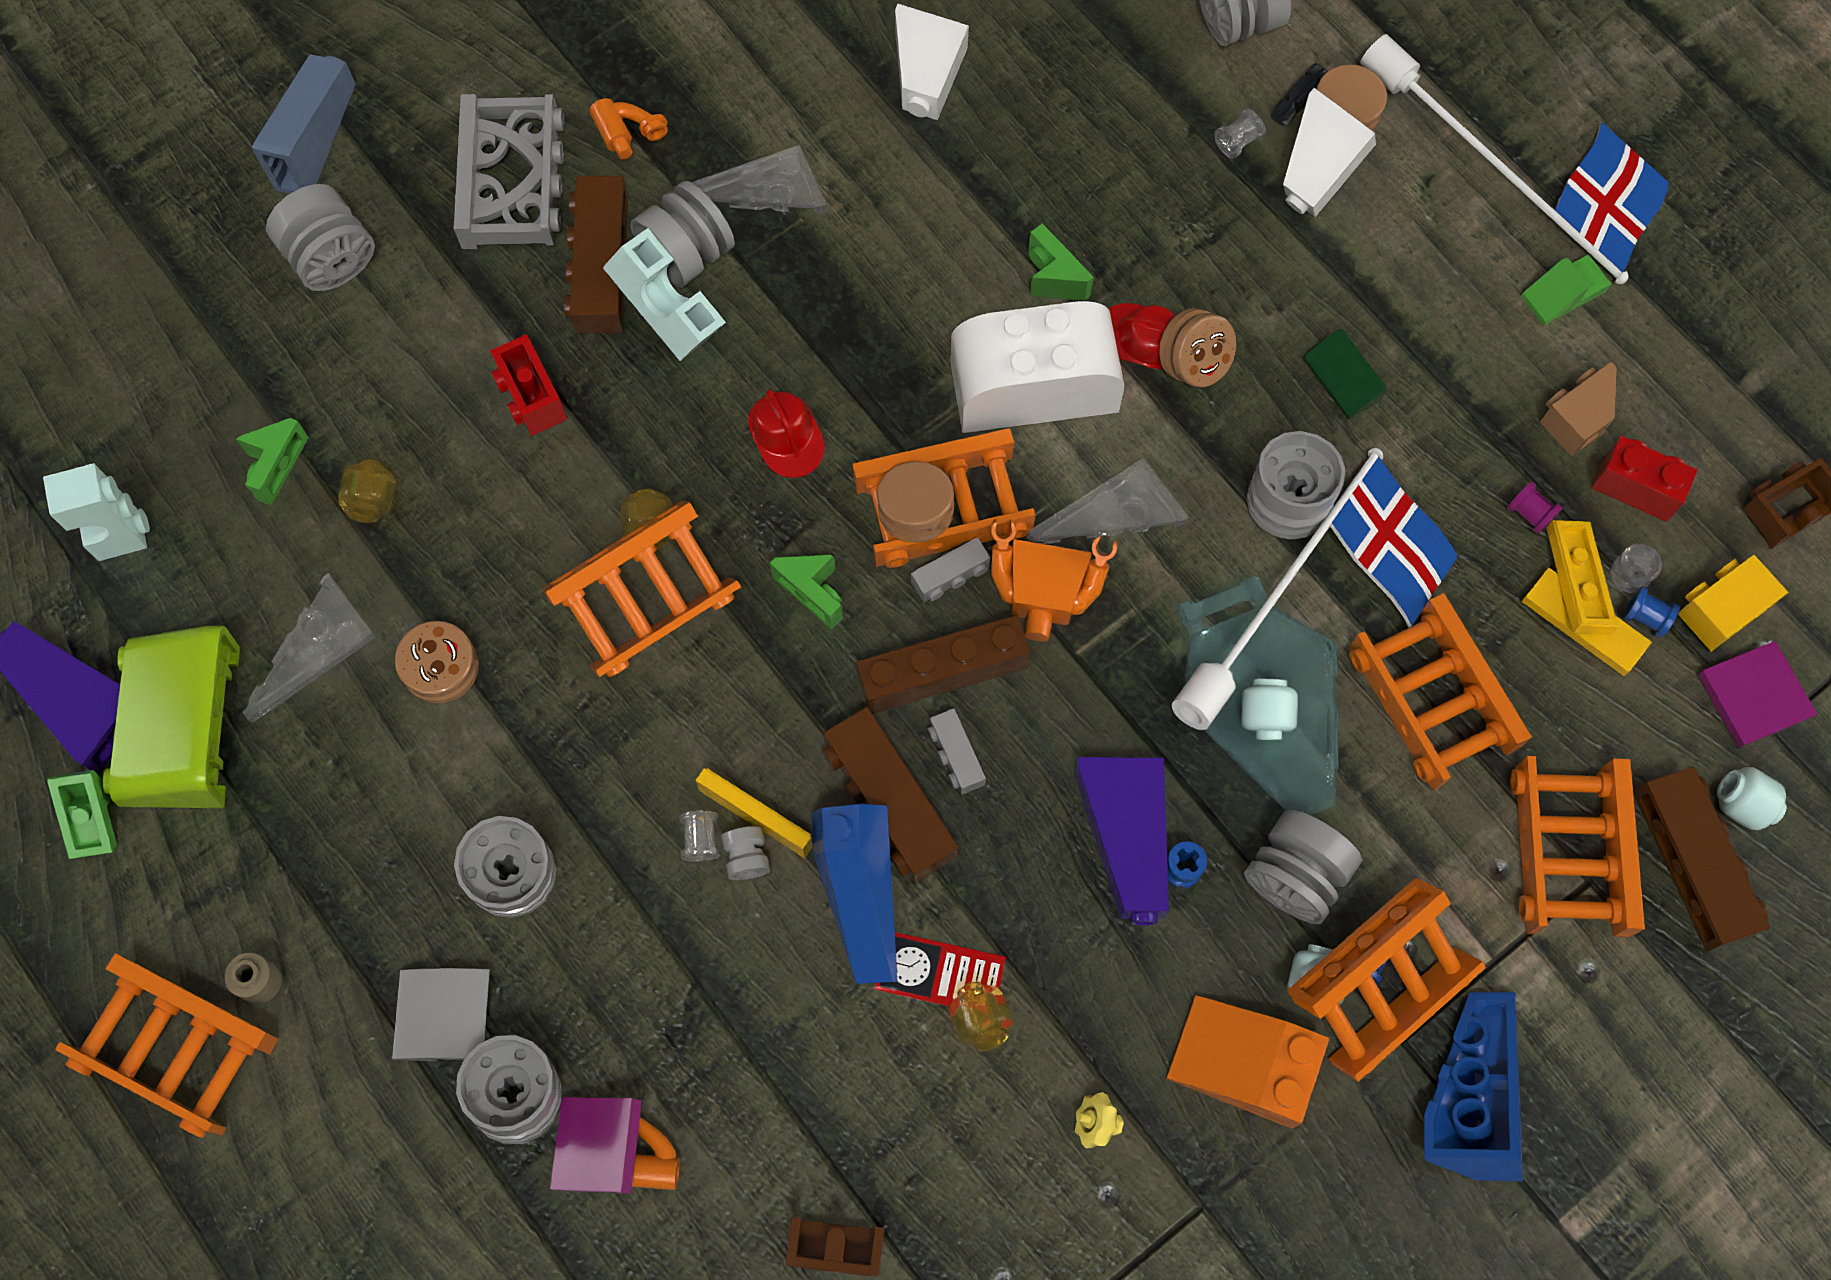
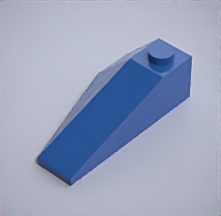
M854 804L820 808L811 812L813 856L856 984L897 982L887 805Z
M1469 992L1453 1036V1045L1447 1061L1442 1065L1439 1073V1082L1432 1101L1429 1100L1424 1114L1425 1161L1474 1180L1523 1182L1515 992Z

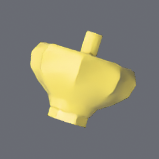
M1101 1092L1094 1096H1084L1082 1105L1075 1112L1077 1122L1074 1132L1080 1136L1081 1143L1085 1148L1106 1146L1112 1135L1122 1132L1123 1119L1121 1115L1117 1114V1110L1111 1104L1107 1094Z

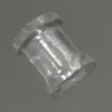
M1244 109L1240 112L1239 118L1227 127L1220 126L1216 129L1214 137L1222 153L1234 159L1241 154L1242 148L1249 143L1263 139L1266 129L1262 119L1253 110Z
M701 810L681 814L679 816L680 824L684 825L685 849L681 851V859L700 862L719 858V849L715 847L714 824L718 822V814Z

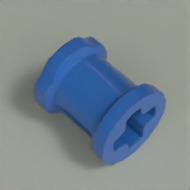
M1640 586L1629 601L1623 613V619L1627 621L1634 619L1655 630V635L1661 638L1674 623L1679 613L1680 605L1676 603L1669 605L1648 594V589Z
M1189 841L1181 842L1172 848L1167 857L1168 882L1172 886L1189 888L1197 883L1207 866V856L1203 848ZM1189 859L1193 863L1191 869L1186 868L1180 871L1177 868L1179 861L1185 862Z

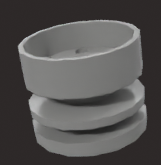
M1200 0L1207 27L1213 38L1222 46L1232 45L1238 40H1246L1253 35V31L1264 34L1284 27L1289 22L1291 15V0Z
M689 181L680 182L675 186L673 193L667 192L662 197L663 209L657 205H651L632 219L630 223L634 237L649 228L674 260L667 268V276L670 283L680 288L686 286L702 273L704 269L702 259L708 263H715L719 259L720 254H726L735 245L733 233L720 210L699 187Z
M313 184L292 192L274 207L267 219L265 230L269 239L282 257L288 259L291 269L298 274L303 285L313 291H327L340 287L356 277L373 256L375 244L372 236L363 228L359 219L352 215L349 206L339 193L329 185Z
M1303 431L1288 432L1270 440L1261 452L1256 465V471L1253 473L1248 488L1246 501L1251 517L1260 528L1276 537L1291 540L1305 538L1315 533L1332 510L1334 502L1343 487L1346 471L1342 456L1332 443L1313 433Z
M1285 810L1268 835L1272 847H1261L1255 855L1257 861H1252L1243 874L1254 890L1277 908L1305 922L1321 924L1329 914L1327 906L1332 907L1339 898L1334 887H1345L1362 862L1361 854L1347 838L1323 821L1303 812Z
M497 816L480 821L464 835L457 847L454 862L458 884L467 896L480 908L495 916L515 918L533 912L547 900L555 885L557 868L553 852L533 826L514 817ZM513 861L519 872L517 875L510 874L507 880H505L500 869L502 866L510 867Z
M516 1035L495 1036L479 1043L465 1057L457 1074L456 1095L462 1111L488 1138L503 1144H524L542 1136L555 1122L561 1107L562 1084L556 1069L550 1063L546 1054L534 1042ZM517 1085L521 1092L517 1094V1102L511 1104L506 1097L511 1094L510 1087Z

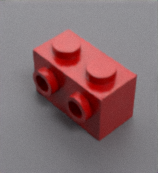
M527 334L490 350L497 369L491 371V374L501 394L509 391L513 401L508 403L507 406L517 426L525 423L530 436H533L567 420L561 401Z
M1620 436L1605 455L1591 489L1667 522L1685 503L1698 469L1687 465L1685 461L1676 456H1666L1650 449L1640 440Z

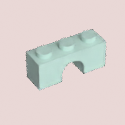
M647 228L624 244L606 263L603 269L681 361L706 342L726 322L701 291L691 298L683 297L675 291L667 276V268L674 259L650 229Z
M95 463L43 477L50 516L66 531L80 528L83 547L98 561L147 548L145 533L149 532L150 528L143 509H137L133 505L128 493H122L117 488L113 477H107Z

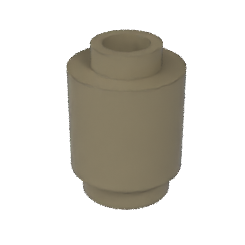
M243 953L236 956L228 964L225 971V984L234 995L250 1003L261 1004L268 1002L279 992L282 984V975L279 968L264 957L255 953Z

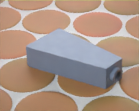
M309 54L254 141L252 150L275 191L291 194L302 187L317 184L356 85L347 63L339 58Z

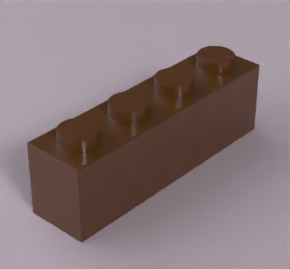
M576 176V191L569 193L570 214L575 216L574 226H568L567 230L568 247L573 249V259L566 261V280L568 284H571V295H565L564 297L565 318L572 320L576 334L623 333L624 293L603 267L626 244L628 194L623 176Z
M1015 615L857 661V676L866 705L870 712L875 714L1028 669L1031 652L1019 617Z
M868 707L824 732L826 747L821 749L830 767L834 771L840 768L848 779L844 787L854 804L887 805L889 843L894 851L890 854V860L901 877L908 874L913 883L916 884L958 858L959 847Z
M1694 766L1649 781L1633 792L1635 800L1706 952L1752 937L1771 928L1767 921V909L1763 901L1755 896L1748 881L1747 867L1744 861L1739 856H1736L1729 841L1728 827L1725 821L1717 816L1710 801L1709 787L1705 780L1698 776Z

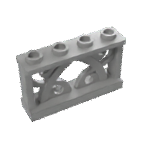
M461 94L454 231L462 249H477V245L545 243L546 246L555 244V232L561 231V212L559 208H556V198H562L563 192L562 178L560 174H557V164H563L564 161L562 141H558V131H564L565 119L563 108H557L553 94H545V97L477 98L476 94ZM539 118L543 122L542 130L537 134L529 132L533 126L532 122L524 124L520 128L519 133L514 131L516 125L522 119ZM508 119L506 126L488 120ZM497 141L500 142L498 148L493 153L486 154L482 151L485 145L491 144L496 148ZM542 145L543 157L540 154V152L536 149L537 147H540ZM511 147L521 154L533 169L517 187L505 194L499 181L489 175L482 174L481 169L498 163L505 156L508 148ZM542 186L541 195L535 193ZM486 188H492L497 193L498 199L494 200L492 193L489 197L482 198L480 193ZM536 206L540 209V215L533 223H517L510 215V212L517 208L518 213L522 217L529 219L526 214V210L529 207ZM503 216L505 221L504 224H479Z

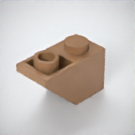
M1612 362L1599 371L1594 367L1589 369L1575 382L1576 388L1569 393L1562 389L1546 403L1549 410L1540 423L1572 457L1599 438L1615 419L1617 367Z

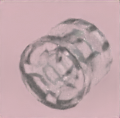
M1633 544L1627 547L1611 565V579L1616 587L1624 592L1635 593L1640 586L1647 588L1661 572V557L1649 545Z

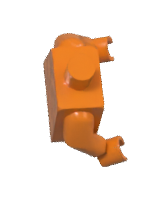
M994 519L990 528L992 536L997 543L992 547V579L1001 599L1011 604V615H1018L1020 618L1027 619L1025 637L1033 641H1048L1052 623L1068 625L1072 615L1082 614L1100 596L1109 570L1107 560L1116 554L1118 542L1115 539L1112 551L1110 553H1103L1098 548V542L1102 535L1096 537L1092 544V552L1095 559H1091L1092 552L1014 539L1012 547L1009 545V542L1013 540L1016 534L1013 520L1010 519V532L1007 535L1001 536L995 531L997 521Z

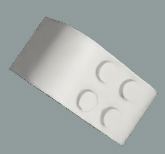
M1078 301L982 314L961 323L955 328L951 336L950 363L962 433L1119 412L1125 385L1110 311L1100 303Z

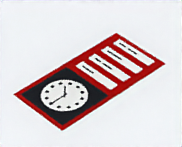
M895 932L898 981L875 983L874 990L994 1017L1006 960L1005 956Z

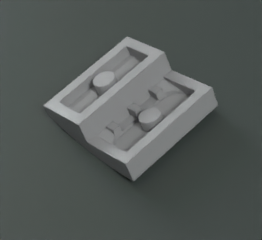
M438 968L400 970L392 1060H464L479 1043L484 1042L490 969Z

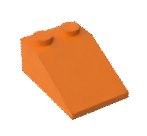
M1195 995L1166 1079L1293 1129L1303 1122L1330 1038L1281 1019Z

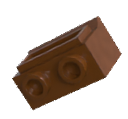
M1822 457L1807 466L1803 461L1798 462L1781 475L1784 480L1775 485L1771 480H1768L1749 494L1753 500L1743 509L1766 537L1770 549L1775 548L1831 514V469ZM1803 486L1814 502L1783 520L1771 504Z
M798 1217L791 1218L786 1257L787 1266L871 1277L879 1276L885 1233L884 1228L875 1227L873 1229L805 1221Z

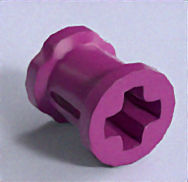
M1531 481L1513 499L1507 509L1510 512L1517 511L1534 526L1533 531L1539 535L1561 512L1563 507L1560 504L1553 505L1536 490V484Z

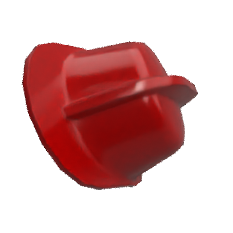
M1121 303L1108 308L1119 359L1147 368L1162 370L1163 367L1159 354L1160 342L1166 327L1175 315L1167 308L1158 305L1143 306L1133 303Z
M767 390L765 397L757 401L750 410L748 418L750 433L763 460L772 471L782 477L798 478L807 476L817 469L823 459L825 444L822 433L809 407L801 398L789 392Z

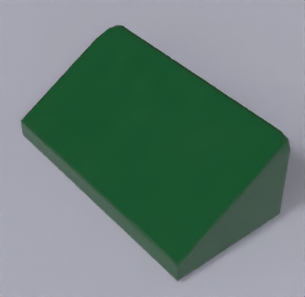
M1343 329L1333 332L1303 357L1304 361L1348 420L1380 402L1386 391L1383 382Z

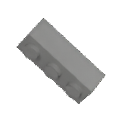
M977 537L912 572L911 583L923 603L928 600L935 601L944 594V591L950 588L957 589L965 584L968 578L972 576L979 577L987 572L990 567V556Z
M953 708L931 717L930 727L927 730L932 742L937 741L941 749L938 751V756L942 765H948L951 774L948 775L953 789L958 788L960 794L963 795L985 786L986 777L955 709Z

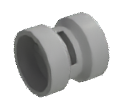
M742 827L721 835L723 850L730 854L729 861L726 864L730 880L752 879L763 876L771 871L769 859L760 849L765 843L762 827Z

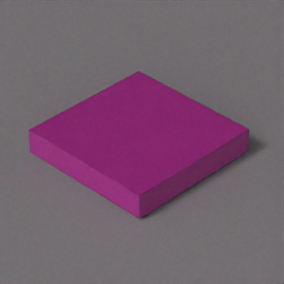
M1776 641L1702 670L1698 674L1700 681L1738 748L1754 743L1817 715L1815 708Z
M562 1097L550 1190L631 1194L642 1100L634 1098Z

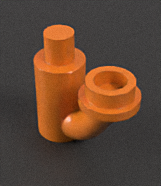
M603 98L593 103L589 109V113L608 150L616 151L620 159H627L633 154L629 145L632 141V136L623 119H630L639 123L641 134L650 141L659 140L668 132L667 120L664 115H652L633 104L613 102L609 98Z
M640 1117L638 1136L654 1150L655 1156L635 1155L632 1187L676 1190L679 1179L680 1158H677L676 1151L668 1138Z

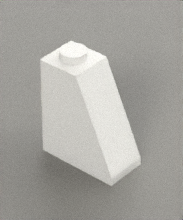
M897 4L895 9V33L903 110L909 111L917 117H929L938 120L968 48L969 25Z
M1315 88L1309 93L1283 183L1285 194L1288 196L1285 201L1300 214L1308 211L1314 217L1318 215L1376 145L1375 133Z

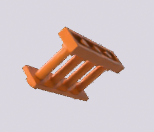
M1010 428L852 464L857 494L867 492V494L872 496L884 543L873 545L876 567L884 565L888 568L900 567L907 564L909 559L953 550L977 537L981 543L995 540L990 528L994 519L997 521L995 531L1001 536L1007 535L1010 532V519L1013 520L1016 527V534L1013 540L1023 538L1030 531H1033L1036 516L1034 509L1018 512L1005 466L1007 460L1013 457L1014 439ZM907 462H925L940 468L951 479L963 524L949 527L938 537L924 542H907L892 536L883 527L878 513L877 489L881 479L892 468ZM984 465L990 469L1002 515L979 521L966 472L970 468Z
M680 501L541 588L552 605L556 606L562 603L564 607L569 606L601 657L590 664L593 671L599 677L604 674L612 677L620 673L630 665L628 662L629 658L711 606L713 610H717L727 605L735 598L733 592L741 588L739 582L731 577L720 582L689 531L692 528L689 522L698 517L690 502ZM666 536H669L670 540L675 539L707 590L687 604L654 553L657 550L654 544ZM631 558L635 562H641L672 612L652 626H650L618 575L621 573L618 566ZM596 580L599 584H605L636 633L635 637L616 649L583 598L586 594L583 588Z
M1444 593L1428 601L1420 613L1422 617L1420 623L1374 645L1371 643L1366 632H1361L1357 634L1349 647L1350 660L1357 672L1360 674L1364 673L1415 759L1413 765L1417 775L1423 782H1428L1433 791L1441 788L1451 778L1446 769L1447 767L1492 745L1501 747L1506 756L1520 749L1532 738ZM1427 637L1435 639L1443 652L1442 658L1394 681L1382 659ZM1450 672L1454 675L1456 674L1464 686V693L1415 717L1403 695ZM1471 708L1478 710L1486 723V730L1437 753L1424 731Z
M1536 756L1525 757L1512 770L1510 786L1512 794L1517 795L1524 893L1519 899V916L1521 921L1526 923V934H1536L1548 926L1547 918L1606 919L1609 924H1612L1613 937H1631L1644 930L1630 759L1613 758L1599 769L1596 776L1537 774ZM1538 791L1596 793L1598 797L1602 798L1603 813L1600 817L1540 815ZM1541 833L1599 834L1602 839H1605L1606 855L1603 859L1544 858ZM1544 875L1603 877L1605 881H1608L1610 898L1606 902L1546 900Z
M1418 878L1412 880L1287 990L1295 1004L1319 1019L1324 1016L1326 1017L1343 1045L1329 1058V1061L1334 1067L1357 1082L1373 1071L1383 1059L1486 968L1483 961L1456 947L1452 948L1436 917L1451 903L1443 890ZM1422 930L1438 962L1420 977L1404 945ZM1388 959L1391 960L1407 988L1389 1005L1371 976ZM1356 987H1358L1375 1016L1357 1034L1339 1005V1002Z
M115 953L106 970L119 976L115 985L119 986L80 1049L59 1042L55 1050L69 1057L65 1063L67 1067L88 1077L95 1071L183 1118L178 1125L182 1129L200 1138H203L206 1132L222 1136L226 1127L210 1119V1116L246 1056H252L256 1049L270 1055L279 1038ZM146 990L157 996L152 1003L156 1007L118 1069L96 1058L135 995L140 996L142 991ZM182 1009L194 1016L190 1022L193 1028L158 1086L154 1089L135 1079L134 1076L172 1015L177 1016ZM219 1029L232 1036L228 1042V1045L231 1047L195 1108L191 1109L172 1099V1096L208 1036H214Z

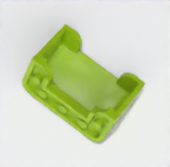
M201 626L133 637L127 640L125 646L119 648L118 668L122 671L111 767L106 768L103 775V790L105 794H110L112 801L118 807L224 808L226 787L224 785H217L218 770H223V760L218 755L226 680H232V671L229 667H238L240 646L225 626Z

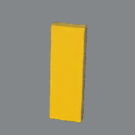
M1552 520L1546 529L1573 633L1612 634L1618 628L1591 523L1589 521Z
M1551 568L1544 572L1522 600L1525 605L1624 677L1631 671L1652 643L1617 616L1615 617L1618 628L1612 634L1573 633L1559 576Z
M704 768L695 780L700 792L753 826L762 827L764 833L804 859L812 849L811 834L710 769Z

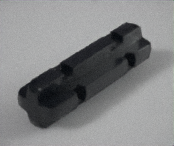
M1319 63L1312 64L1305 72L1306 75L1301 76L1284 95L1285 99L1280 100L1275 105L1271 114L1272 119L1281 126L1288 125L1295 117L1294 114L1299 113L1306 105L1309 93L1313 88L1317 89L1320 79L1328 70L1322 68Z

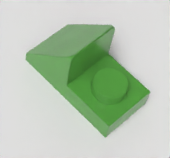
M1043 223L1031 231L1028 253L1035 266L1041 270L1032 277L1030 294L1035 297L1083 301L1089 298L1094 277Z
M1589 254L1573 263L1566 257L1524 291L1521 297L1542 325L1545 326L1607 292L1611 282Z
M285 419L241 435L236 439L246 454L259 459L250 466L245 485L258 501L271 506L309 438L295 419Z
M834 556L776 557L770 562L772 578L831 630L843 619L842 605L840 604L842 599L829 585L823 584L822 587L820 586L835 570Z
M94 770L50 776L47 779L69 859L112 853L117 847L107 810V805L112 799L110 794H105L103 790V779Z

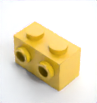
M1755 555L1748 558L1742 564L1736 559L1732 560L1715 574L1719 581L1711 587L1704 581L1685 596L1689 604L1678 615L1711 652L1789 593Z

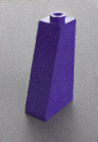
M13 621L6 630L0 633V671L74 760L87 769L94 770L99 775L112 758L120 684Z
M1078 757L1075 766L1076 782L1120 918L1132 919V924L1138 926L1158 924V919H1164L1169 911L1164 758Z

